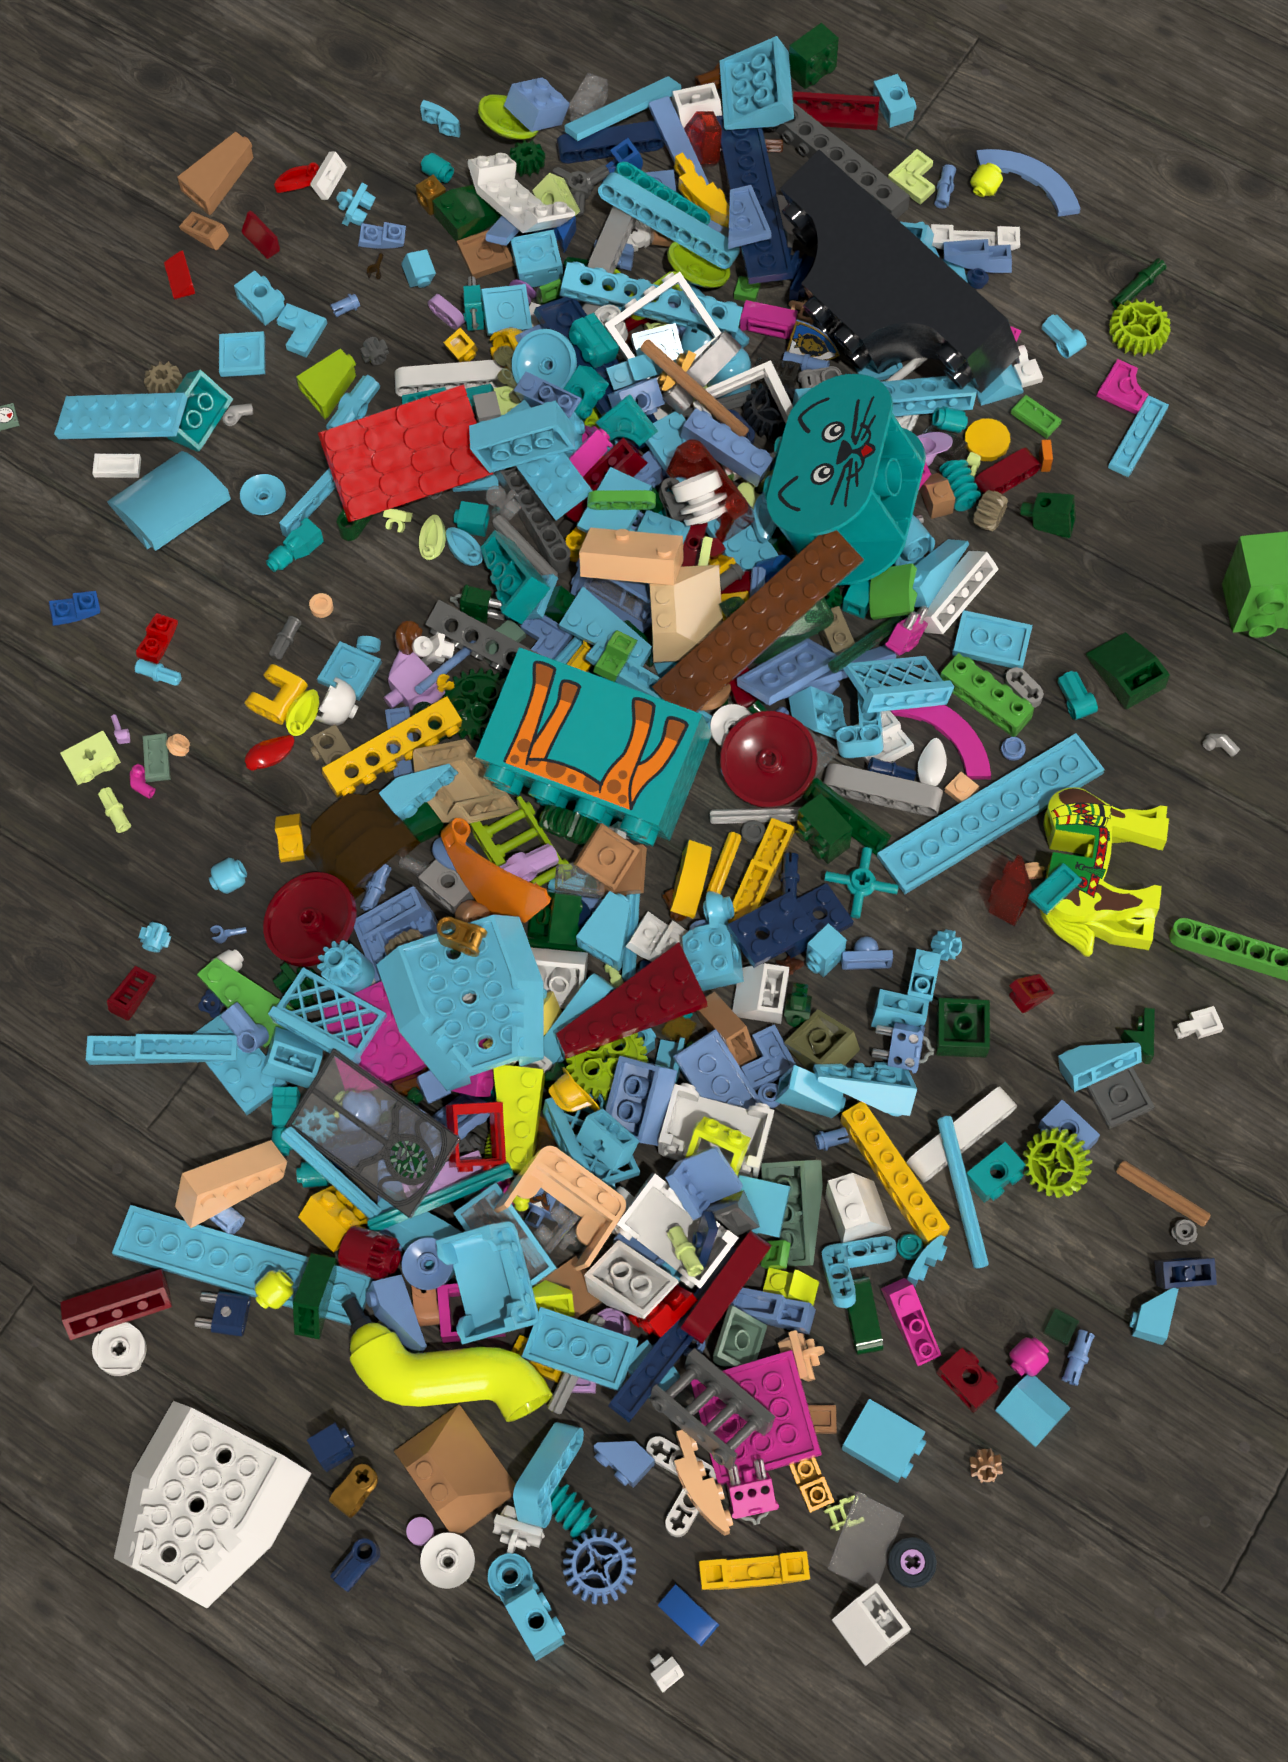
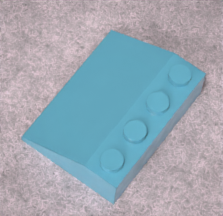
M777 36L720 60L723 118L726 130L775 127L794 119L789 52Z

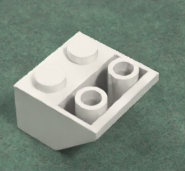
M714 83L672 91V104L689 141L718 135L716 116H722V110Z
M766 963L755 968L753 966L744 967V982L737 983L732 1011L739 1018L781 1024L789 967Z
M877 1583L832 1619V1622L864 1666L872 1662L911 1630Z

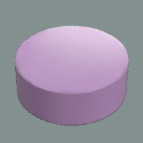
M424 1517L414 1518L407 1526V1537L414 1545L424 1546L433 1538L434 1527Z

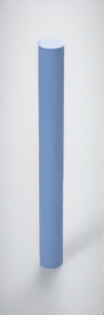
M464 646L462 650L458 651L452 658L415 687V691L418 694L425 692L437 682V678L441 674H447L470 655L472 650Z

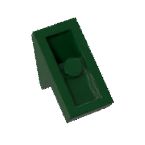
M1144 1008L1141 1016H1137V1031L1124 1030L1120 1037L1124 1043L1140 1044L1141 1057L1144 1064H1150L1154 1057L1155 1008Z

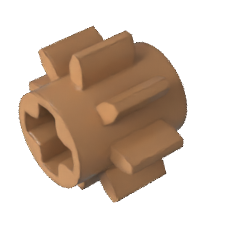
M991 1448L978 1449L975 1457L969 1458L971 1476H978L981 1483L994 1482L997 1474H1003L1001 1455L995 1456Z

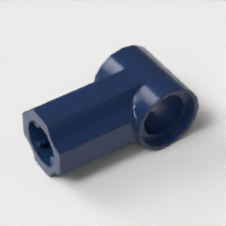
M363 1538L358 1540L354 1544L352 1551L330 1577L345 1591L349 1592L369 1567L379 1560L381 1553L379 1546L369 1539ZM366 1545H371L373 1550L371 1557L365 1560L362 1559L360 1556L361 1549Z

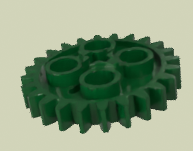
M472 668L470 675H466L462 671V678L459 679L454 676V688L452 690H445L443 697L447 696L462 719L461 727H459L460 731L457 732L461 739L468 734L470 740H473L474 736L478 734L481 740L506 678L502 679L499 672L494 675L492 669L488 670L485 674L483 668H480L478 673H475Z

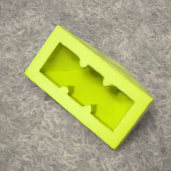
M547 1280L532 1288L538 1312L540 1307L569 1317L575 1316L572 1290Z

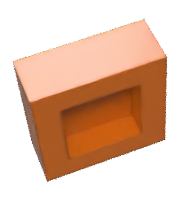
M1051 440L1041 441L1039 450L1041 472H1050L1053 462Z

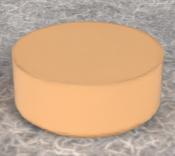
M324 593L314 595L309 602L311 613L319 618L329 616L334 608L331 597Z

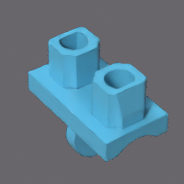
M361 183L355 197L352 196L353 191L350 189L346 192L338 193L336 199L340 203L339 209L345 210L346 207L348 208L342 224L348 226L352 222L361 226V223L364 222L367 213L358 209V206L360 205L370 210L376 198L366 191L368 185Z

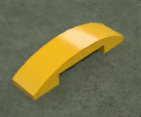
M807 1551L756 1558L699 1561L702 1590L750 1588L810 1580Z

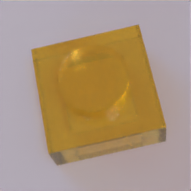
M682 1016L668 1021L662 1030V1034L679 1043L680 1037L685 1038L686 1043L697 1027V1023Z

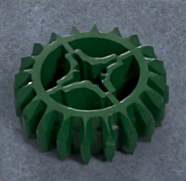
M546 805L540 815L538 825L555 836L584 847L598 823L568 809L555 805Z

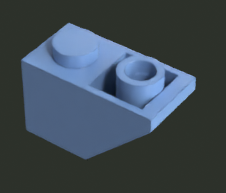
M636 1441L597 1442L593 1446L594 1451L597 1453L594 1456L595 1459L605 1468L608 1465L616 1471L614 1474L615 1478L624 1486L629 1484L634 1488L655 1465V1459Z

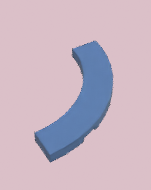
M996 149L976 151L978 166L992 163L1001 169V173L1008 174L1012 172L1021 175V178L1035 186H1040L1052 202L1058 217L1080 213L1078 200L1070 186L1057 172L1046 164L1013 151Z

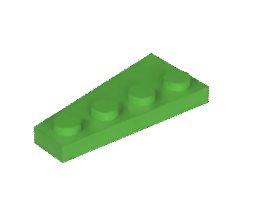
M215 958L197 974L200 980L227 1009L238 1002L255 1024L263 1025L267 1029L269 1039L262 1046L264 1049L270 1045L275 1027L286 1030L274 1023L268 1015L272 1007H277L281 1000L227 964ZM286 1005L285 1008L287 1010L295 1011V1009H293L289 1005Z

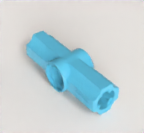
M369 375L362 376L351 393H345L342 396L338 410L328 422L326 428L330 429L363 418L368 410L369 402L380 389L379 383Z

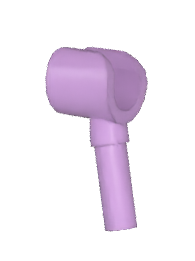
M112 715L111 719L115 727L114 734L117 738V743H130L129 730H121L117 715Z

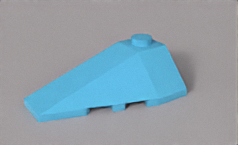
M947 539L915 565L917 571L912 589L917 592V598L914 607L926 606V608H929L967 549L968 541Z
M875 1062L874 1067H865L863 1063H855L854 1068H847L842 1064H816L813 1067L817 1081L892 1116H910L917 1087L909 1070L887 1066L888 1063Z
M389 1189L385 1192L395 1201L405 1200V1198ZM383 1198L377 1203V1206L382 1210L381 1213L395 1208ZM429 1212L422 1213L387 1228L394 1238L398 1239L397 1241L404 1251L413 1242L422 1238H436L439 1240L462 1233ZM433 1261L426 1263L427 1270H431L434 1267ZM454 1267L451 1276L443 1285H447V1283L455 1273Z

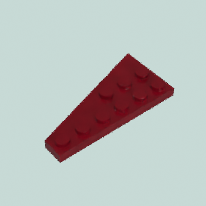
M680 942L556 1033L565 1059L708 1007L707 1000Z

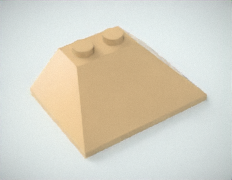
M719 565L681 567L674 585L649 583L653 663L679 662L723 623Z
M466 739L418 748L413 751L414 773L450 764L459 772L454 776V780L449 785L443 786L436 792L435 797L428 801V804L442 822L448 823L455 818H462L470 824L508 815L519 810L508 793L493 787V782L483 777L486 767L475 757L476 752Z

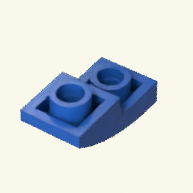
M96 591L73 593L71 599L49 601L53 626L76 622L100 613Z
M676 1584L658 1604L700 1646L704 1644L719 1626L702 1607L696 1604Z

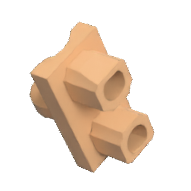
M797 1330L789 1332L790 1337L778 1342L780 1352L792 1350L800 1379L808 1382L815 1380L812 1366L820 1365L818 1356L825 1353L823 1346L815 1347L814 1339L805 1341L804 1334L798 1333Z

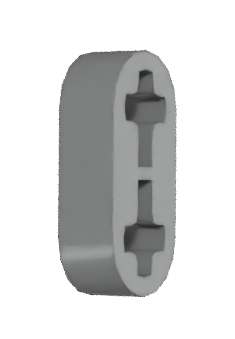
M1018 667L1009 669L1006 674L1005 684L1017 696L1027 699L1034 708L1039 706L1044 694L1042 688L1023 669ZM1012 676L1014 678L1020 677V683L1018 681L1012 682ZM1028 692H1029L1031 695L1034 694V693L1037 694L1036 699H1035L1034 697H1031V698L1029 699V698H1028Z

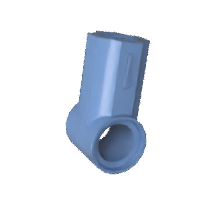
M238 1002L221 1014V1019L236 1035L237 1045L243 1052L251 1053L267 1043L269 1039L267 1029L263 1025L255 1024Z

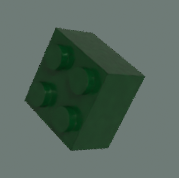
M818 24L789 45L790 76L804 89L815 85L823 76L833 72L837 67L839 38L824 24Z
M821 793L798 810L796 833L803 842L807 841L810 844L814 855L819 860L823 859L829 864L850 848L853 828Z
M939 998L936 1015V1056L987 1058L990 1049V1000Z

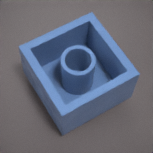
M542 77L512 84L504 106L525 127L533 132L562 125L570 103Z

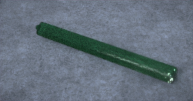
M914 607V612H917L920 607ZM910 614L890 618L830 661L828 668L831 669L832 673H837L890 635L897 623L908 618Z

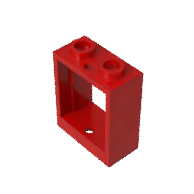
M503 1102L446 1105L447 1129L456 1136H458L457 1115L490 1113L492 1159L460 1160L458 1139L448 1155L449 1168L457 1167L458 1172H473V1166H482V1170L486 1171L506 1163Z

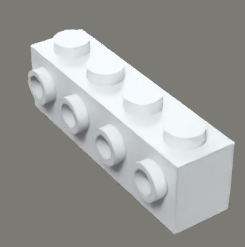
M968 551L955 566L928 608L929 611L924 618V621L928 623L924 631L925 633L944 634L997 572L998 567L987 552Z

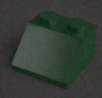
M546 889L552 899L547 906L529 919L527 936L548 943L575 945L576 936L579 933V914L583 908L582 896Z

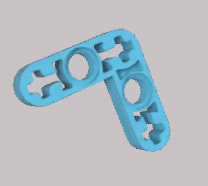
M881 1236L833 1244L823 1249L822 1262L834 1305L840 1308H848L856 1301L855 1286L850 1268L889 1262L896 1257V1242L893 1238ZM855 1251L866 1252L862 1256H855L853 1253ZM832 1257H836L837 1263L833 1264ZM842 1273L846 1275L844 1278L835 1279L832 1277L834 1274ZM844 1288L846 1296H842L840 1289Z

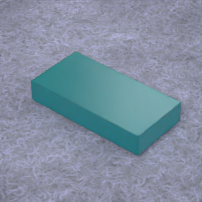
M1063 863L1029 895L1028 899L1047 915L1081 883L1082 879Z

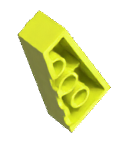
M502 1065L493 1068L497 1102H503L506 1162L511 1165L513 1173L519 1174L535 1156L545 1073L543 1069Z

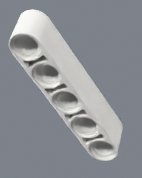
M495 360L400 367L394 373L395 393L402 397V395L442 387L450 389L463 384L465 388L492 384L493 388L503 387L505 384L499 381L497 374L504 367Z
M1001 1087L994 1089L953 1122L961 1154L1016 1109L1017 1105ZM938 1134L906 1162L923 1183L948 1165L941 1134Z

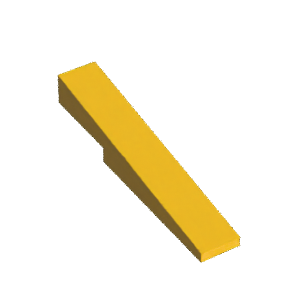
M771 818L756 855L751 860L733 901L734 918L729 919L728 924L760 907L780 865L783 854H785L795 833L794 826Z

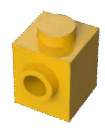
M461 328L443 342L458 362H470L476 356L475 352L478 351L475 343Z

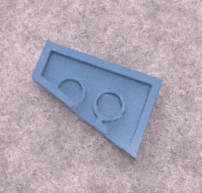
M752 185L731 189L728 249L770 239L771 230Z

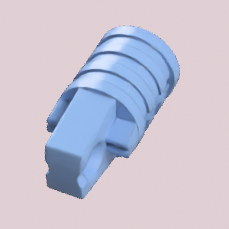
M229 1207L211 1217L210 1220L226 1233L234 1235L242 1227L245 1218L234 1208Z

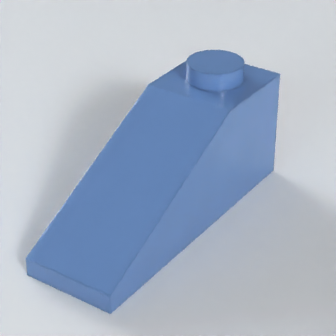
M402 1274L372 1281L366 1292V1301L368 1306L372 1307L374 1315L391 1333L394 1332L398 1335L401 1343L411 1353H423L426 1343Z

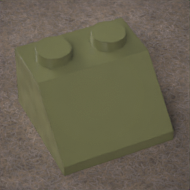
M818 1009L810 1016L809 1020H806L784 1042L785 1046L805 1069L814 1073L813 1067L816 1064L845 1065L860 1051L854 1031Z

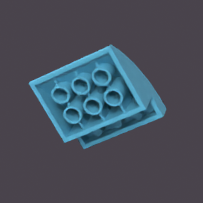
M181 451L107 502L146 549L152 547L156 551L228 502L231 498L228 489L209 469L195 457Z

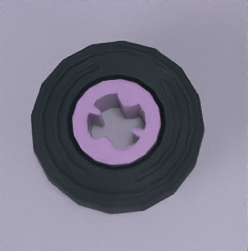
M913 1537L897 1542L889 1552L887 1562L889 1573L893 1579L900 1585L909 1588L922 1587L928 1583L933 1577L937 1565L935 1552L930 1545L921 1539ZM909 1557L912 1559L917 1557L919 1568L911 1567L908 1569L906 1567L908 1561H905V1558Z

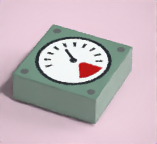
M14 403L0 406V431L20 426Z

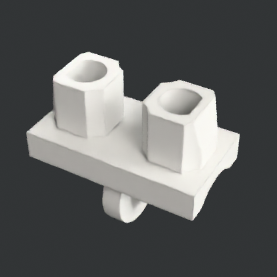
M437 633L431 638L425 636L417 637L412 643V649L417 656L423 657L421 660L427 666L432 662L441 664L445 658H452L455 644L444 641L445 634Z
M508 1505L505 1506L500 1515L496 1514L493 1533L501 1535L500 1542L509 1545L507 1553H514L516 1547L526 1550L527 1544L539 1548L543 1531L541 1527L517 1521L515 1508Z

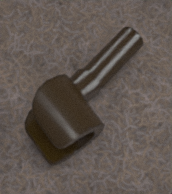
M382 253L378 254L375 264L368 266L367 274L369 278L373 272H377V280L381 279L380 264L384 256Z

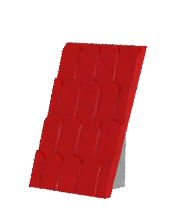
M464 384L318 432L348 522L493 474V472L489 473L470 449L469 426L477 423Z

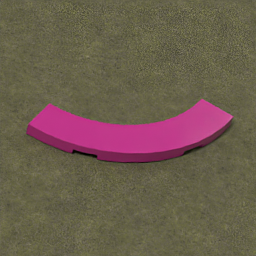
M945 705L891 710L894 716L907 717L919 721L923 720L933 725L949 741L951 740L958 750L968 778L971 780L991 779L990 764L982 742L971 726L955 711Z

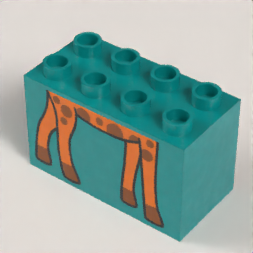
M519 647L475 757L486 767L483 777L492 781L493 787L519 796L522 787L525 786L530 788L528 794L537 798L538 804L544 807L546 805H555L564 809L567 803L575 805L574 812L597 823H602L608 828L612 819L622 822L620 829L627 832L626 837L653 847L657 836L670 841L712 733L703 714Z

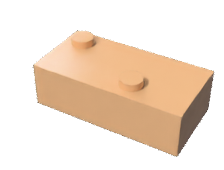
M590 528L579 552L580 577L674 585L683 563V536L635 532L626 529Z

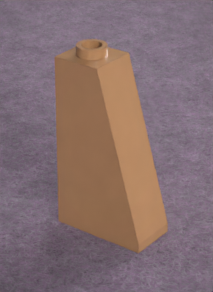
M234 132L177 177L181 191L208 215L215 211L254 158L251 149L252 144L249 139Z

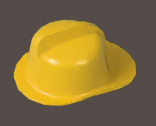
M562 1067L564 1074L549 1088V1094L556 1105L567 1112H575L586 1107L591 1108L594 1112L600 1110L597 1103L574 1081L569 1072Z

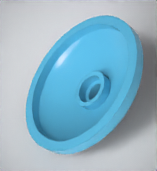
M538 329L527 334L516 346L512 357V372L517 384L524 373L529 372L564 389L577 367L576 353L571 342L563 334L551 329ZM549 362H552L553 366H552V368L549 370V369H548V364H549Z

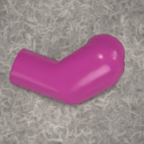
M139 764L134 765L130 771V786L133 790L150 799L155 793V788L146 783L145 768Z

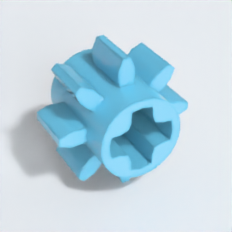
M155 922L149 923L147 928L142 927L138 937L141 939L140 942L143 943L142 947L151 952H160L162 947L168 948L171 939L167 932V927Z
M947 929L944 932L938 931V934L933 937L931 941L932 952L941 954L940 960L948 961V959H955V956L961 952V937L955 936L956 931Z

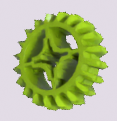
M1135 298L1133 303L1127 300L1124 305L1120 304L1117 310L1112 313V319L1109 322V333L1112 336V343H1118V349L1124 347L1125 354L1129 351H1132L1134 356L1138 352L1143 357L1147 352L1153 354L1155 349L1160 350L1170 334V319L1167 318V312H1162V306L1155 307L1154 301L1149 304L1146 303V299L1139 302ZM1126 320H1129L1128 325H1127V326H1123V323H1124ZM1156 328L1157 332L1151 335V330Z
M1057 1127L1051 1129V1132L1045 1129L1041 1132V1135L1035 1134L1033 1136L1034 1141L1027 1143V1147L1030 1150L1023 1152V1155L1028 1158L1023 1162L1029 1167V1170L1025 1171L1024 1175H1032L1033 1179L1030 1180V1184L1038 1183L1037 1191L1041 1192L1046 1188V1196H1051L1055 1193L1056 1198H1060L1063 1194L1070 1196L1073 1194V1191L1078 1192L1081 1190L1080 1184L1084 1185L1087 1183L1088 1179L1085 1176L1090 1175L1091 1170L1086 1166L1092 1164L1093 1160L1085 1158L1090 1153V1150L1086 1149L1083 1151L1081 1146L1085 1144V1141L1081 1140L1077 1143L1075 1141L1077 1139L1076 1133L1068 1137V1129H1063L1060 1132ZM1047 1143L1057 1144L1052 1153H1041ZM1067 1150H1068V1151L1070 1152V1154L1072 1155L1073 1160L1070 1159V1157L1068 1156ZM1055 1158L1059 1160L1058 1162H1060V1167H1057L1055 1165ZM1042 1166L1045 1167V1169H1046V1171H1047V1175H1046V1173L1043 1171ZM1062 1172H1073L1069 1181H1058V1177L1062 1175Z

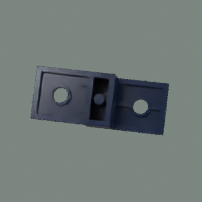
M826 883L797 899L790 891L729 923L727 930L753 968L785 951L790 958L807 950L808 942L828 923L840 933L851 927L854 921ZM822 911L826 918L822 920L816 919L813 916V912ZM757 931H764L768 934V938L761 940L756 937L755 933Z

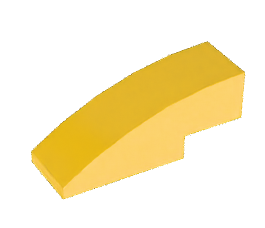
M692 840L688 841L682 853L680 870L676 875L670 911L690 918L695 917L708 870L712 847Z

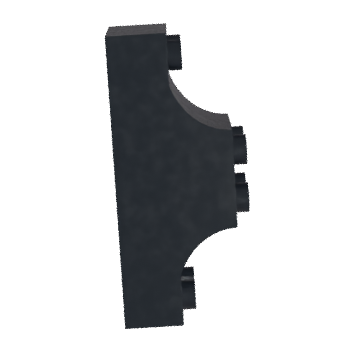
M820 149L780 188L788 203L782 210V213L794 226L792 229L793 234L808 249H811L818 243L814 265L808 276L801 283L809 297V300L803 307L815 320L813 326L827 334L832 341L837 339L845 348L843 354L858 370L862 371L870 364L878 373H883L893 365L916 358L935 359L942 361L946 366L943 369L944 373L957 387L963 389L970 382L982 393L1021 355L1008 319Z

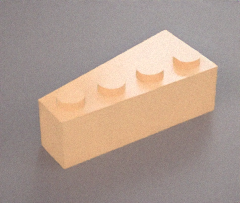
M272 1140L184 1172L181 1175L175 1207L191 1229L271 1184L278 1182L284 1177L287 1160Z

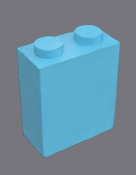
M869 1399L845 1440L842 1450L898 1483L901 1476L905 1479L907 1478L913 1467V1464L910 1463L914 1453L918 1456L920 1455L927 1441L923 1440L925 1431Z

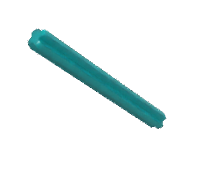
M506 1162L425 1195L420 1199L409 1218L396 1208L376 1215L367 1220L368 1227L376 1232L491 1186L494 1183L508 1179L513 1176L512 1167Z

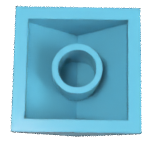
M1011 364L982 393L976 389V396L982 406L1022 394L1024 390Z
M1026 1375L1011 1390L995 1411L1036 1448L1070 1410V1407L1036 1376L1030 1377Z

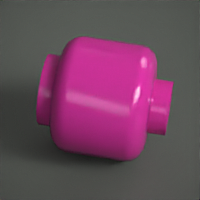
M1025 1337L1010 1351L1009 1356L1013 1361L1010 1366L1021 1377L1024 1374L1034 1377L1048 1363L1047 1353L1049 1350L1037 1338L1033 1337L1030 1339Z

